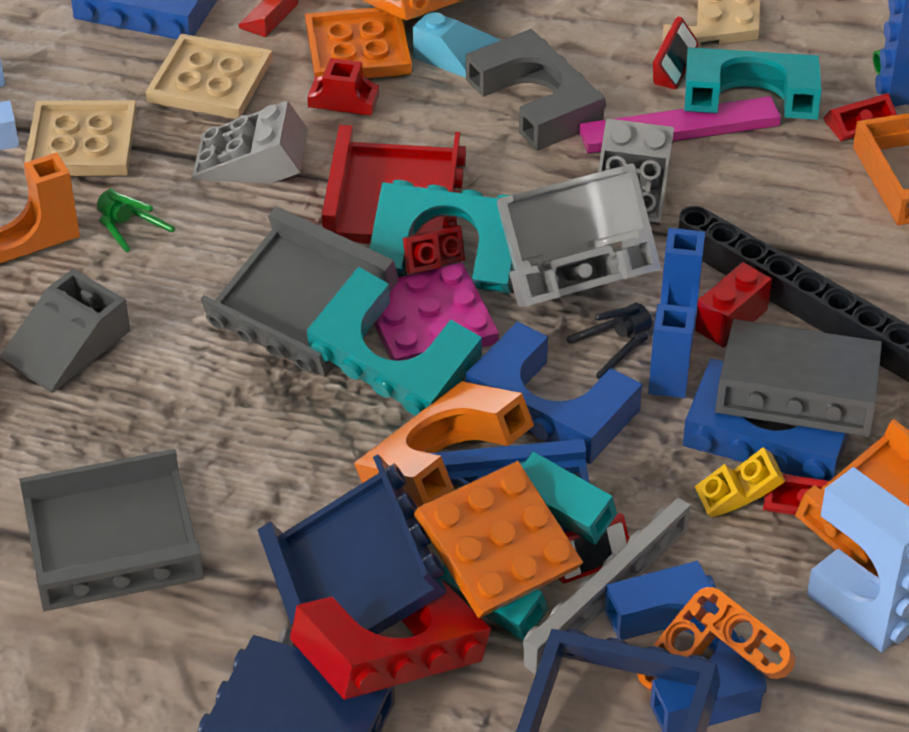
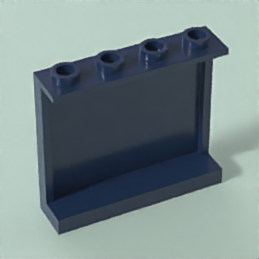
M377 454L373 459L379 471L378 474L284 533L271 521L257 529L291 626L293 625L297 605L332 596L360 626L375 634H380L447 593L440 577L445 574L444 569L438 558L432 552L430 553L428 549L431 541L420 523H417L414 515L418 507L412 497L407 492H404L403 486L407 482L395 463L389 466Z
M253 635L246 649L238 651L234 660L233 673L228 681H223L220 684L216 694V704L210 714L206 713L202 717L198 732H381L395 704L394 686L344 700L298 648Z

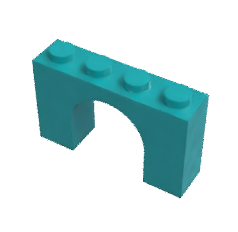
M688 47L684 111L718 113L719 94L734 87L748 86L767 89L778 94L784 102L785 118L818 120L822 91L819 55Z
M394 180L393 184L382 182L369 249L394 260L398 277L407 276L403 238L417 234L423 225L437 217H459L472 224L479 234V244L472 277L476 289L511 294L512 281L509 272L514 271L497 206V199L510 195L501 194L497 195V198L484 197L481 192L475 190H463L462 193L449 192L446 187L440 185H428L427 188L414 187V184L404 180Z
M358 267L307 329L308 346L321 353L324 362L330 361L334 363L348 377L355 380L361 379L371 385L377 394L385 398L390 396L400 402L409 413L416 416L464 380L466 372L482 356V337L450 319L432 344L420 355L401 361L388 360L377 356L366 346L363 340L368 330L390 304L389 284Z
M532 452L526 462H521L520 464L558 524L595 545L618 514L613 496L539 454ZM444 564L445 574L440 576L441 579L472 609ZM537 589L484 617L524 640L529 630L538 625L549 608L543 592Z

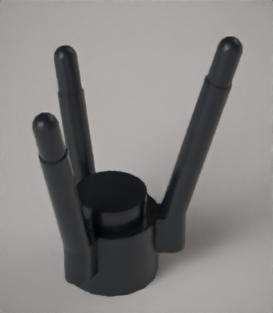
M635 302L627 307L596 314V321L612 320L567 337L566 341L573 343L614 328L620 337L631 338L597 372V379H600L610 368L613 369L637 344L648 339L645 331L651 328L652 319L649 311L642 304Z

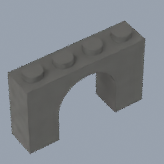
M532 29L466 54V81L483 97L521 83L539 84L554 91L550 95L520 106L519 133L537 151L579 134L580 123L604 120L606 101L603 94L596 90L581 73H578L563 56L559 55L549 46L545 39L541 38Z

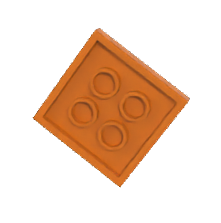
M377 7L305 14L314 78L324 75L330 58L362 62L363 74L366 78L397 77L412 74V62L402 18Z
M519 461L418 507L414 513L478 619L577 570L583 563Z

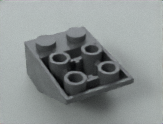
M71 269L45 290L1 353L0 361L51 393H54L130 332L126 299L77 270Z

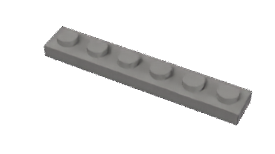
M676 498L667 508H660L648 526L642 531L637 530L633 533L627 545L618 554H611L605 560L602 568L592 578L587 577L580 583L573 596L566 602L561 601L551 612L550 617L539 627L534 626L531 628L523 641V666L536 675L551 629L562 631L576 629L583 631L605 610L607 584L641 576L688 531L691 505L680 498Z

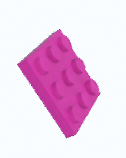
M463 262L399 277V282L389 293L390 304L374 323L390 360L394 361L408 360L423 353L450 319L481 336L482 347L494 345L499 340V332Z

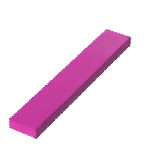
M771 96L719 103L718 113L692 112L678 109L615 119L674 127L673 141L780 126L781 116ZM606 120L579 124V134L587 154L601 152Z

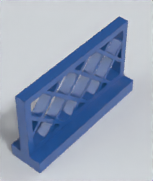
M584 439L431 453L442 457L452 485H458L459 487H463L516 461H519V463L526 462L532 452L539 454L573 474L578 473L581 479L590 483L585 460L586 447ZM560 525V527L562 528V530H563L564 533H567V532L570 531V530H568V529H566V528H564L563 526Z

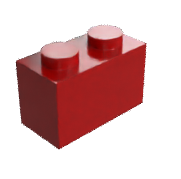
M742 262L698 299L695 331L721 347H726L733 319L754 322L768 310L772 278Z

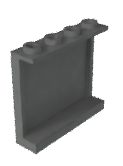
M275 206L268 215L272 230L215 300L205 295L201 297L206 319L218 329L226 328L236 333L241 340L247 343L255 342L265 347L270 354L277 358L283 356L295 362L305 372L311 373L314 371L326 377L335 364L330 361L324 362L321 353L308 346L307 329L358 267L388 283L390 293L399 282L394 260Z
M733 319L719 379L715 413L870 437L876 404L882 341Z
M176 449L19 478L43 612L204 579L201 552L194 536L178 469Z

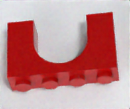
M442 580L447 593L401 620L415 635L413 637L391 638L375 634L360 626L331 596L296 606L290 640L339 695L346 700L482 662L491 628L481 618L478 619L475 612Z

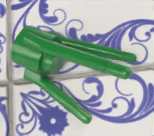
M112 188L103 192L98 198L97 210L102 214L99 222L108 228L125 252H129L130 247L114 223H124L130 219L132 214L172 233L175 231L174 226L147 213L153 211V206L120 194Z

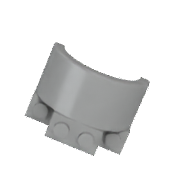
M634 164L620 166L497 199V206L514 271H510L509 274L518 307L534 305L559 298L563 295L661 269ZM622 241V246L615 251L608 245Z

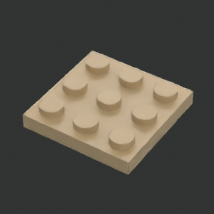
M180 34L145 92L146 101L148 103L236 119L244 113L273 61L272 50Z
M36 101L24 163L57 152L70 172V176H128L137 112L136 101Z

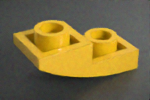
M763 447L735 469H731L726 464L722 465L698 483L695 489L707 515L713 518L741 508L761 498L784 483L785 479L773 454Z

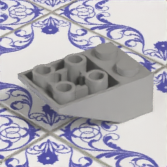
M288 100L277 105H269L263 110L248 116H240L234 121L219 127L213 126L202 133L192 177L195 180L274 183L301 172L308 128Z
M606 118L598 172L634 164L649 222L660 224L674 127Z

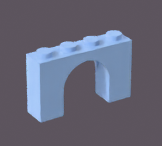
M852 467L825 488L820 516L855 541L866 552L873 562L879 577L866 570L840 549H837L811 569L807 596L882 653L894 642L899 644L909 635V507Z

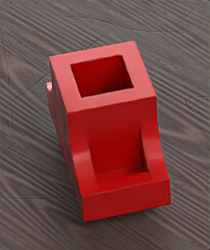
M330 58L324 75L314 78L307 96L308 107L343 113L372 115L379 98V85L370 82L364 76L362 62Z

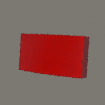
M460 225L437 228L403 238L407 274L442 268L441 265L466 261Z

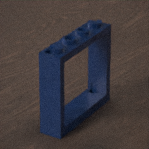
M551 629L516 732L539 731L564 657L696 686L683 732H706L721 684L717 663H712L707 658L699 655L684 657L670 654L667 650L656 646H649L647 648L632 646L618 638L610 637L604 640L590 637L576 629H567L566 631Z

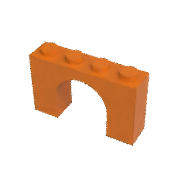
M57 152L24 163L29 193L28 201L17 218L0 227V263L80 237L70 172Z
M461 381L354 462V465L363 483L379 473L373 459L375 455L378 454L389 466L395 463L407 482L403 486L404 492H407L417 507H420L454 490L442 457L431 453H436L452 444L469 440H481L509 446L530 430L534 423L522 393Z

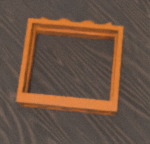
M909 113L857 121L853 144L856 154L897 226L909 224V189L903 190L881 150L909 145Z

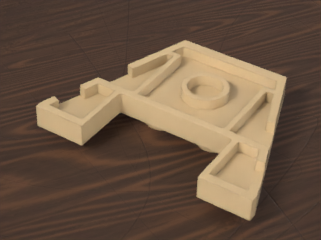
M698 0L697 26H688L698 41V48H700L701 42L718 40L719 45L758 40L760 0ZM663 24L662 43L671 27L670 24Z

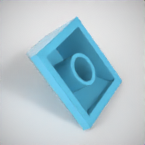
M432 11L427 13L413 26V58L466 78V54L498 42L501 39Z

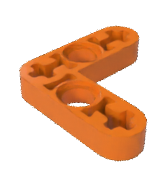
M706 587L695 593L653 644V646L668 650L671 654L684 657L690 655L701 656L715 637H717L762 674L771 679L786 677L795 666L794 651L781 637L722 591L714 587ZM706 602L716 603V606L719 608L718 613L715 615L710 612L707 613L703 608ZM693 617L706 627L703 632L694 623L690 622ZM742 622L752 624L753 634L748 641L743 643L733 641L732 631L736 625ZM685 630L694 632L695 642L693 646L686 651L676 650L674 643L677 635ZM761 643L772 652H779L783 659L780 664L777 665L773 662L769 664L768 658L757 649ZM637 673L641 684L651 691L654 677Z

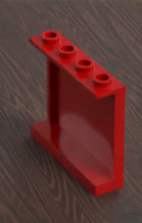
M339 125L322 209V227L353 242L370 244L382 182L393 184L394 180H404L414 184V187L427 188L428 185H440L446 187L449 192L461 193L456 191V188L462 189L464 170L459 168V166H465L466 146H460V132H455L453 148L353 142L352 126ZM441 216L432 219L423 225L418 233L457 225V217Z

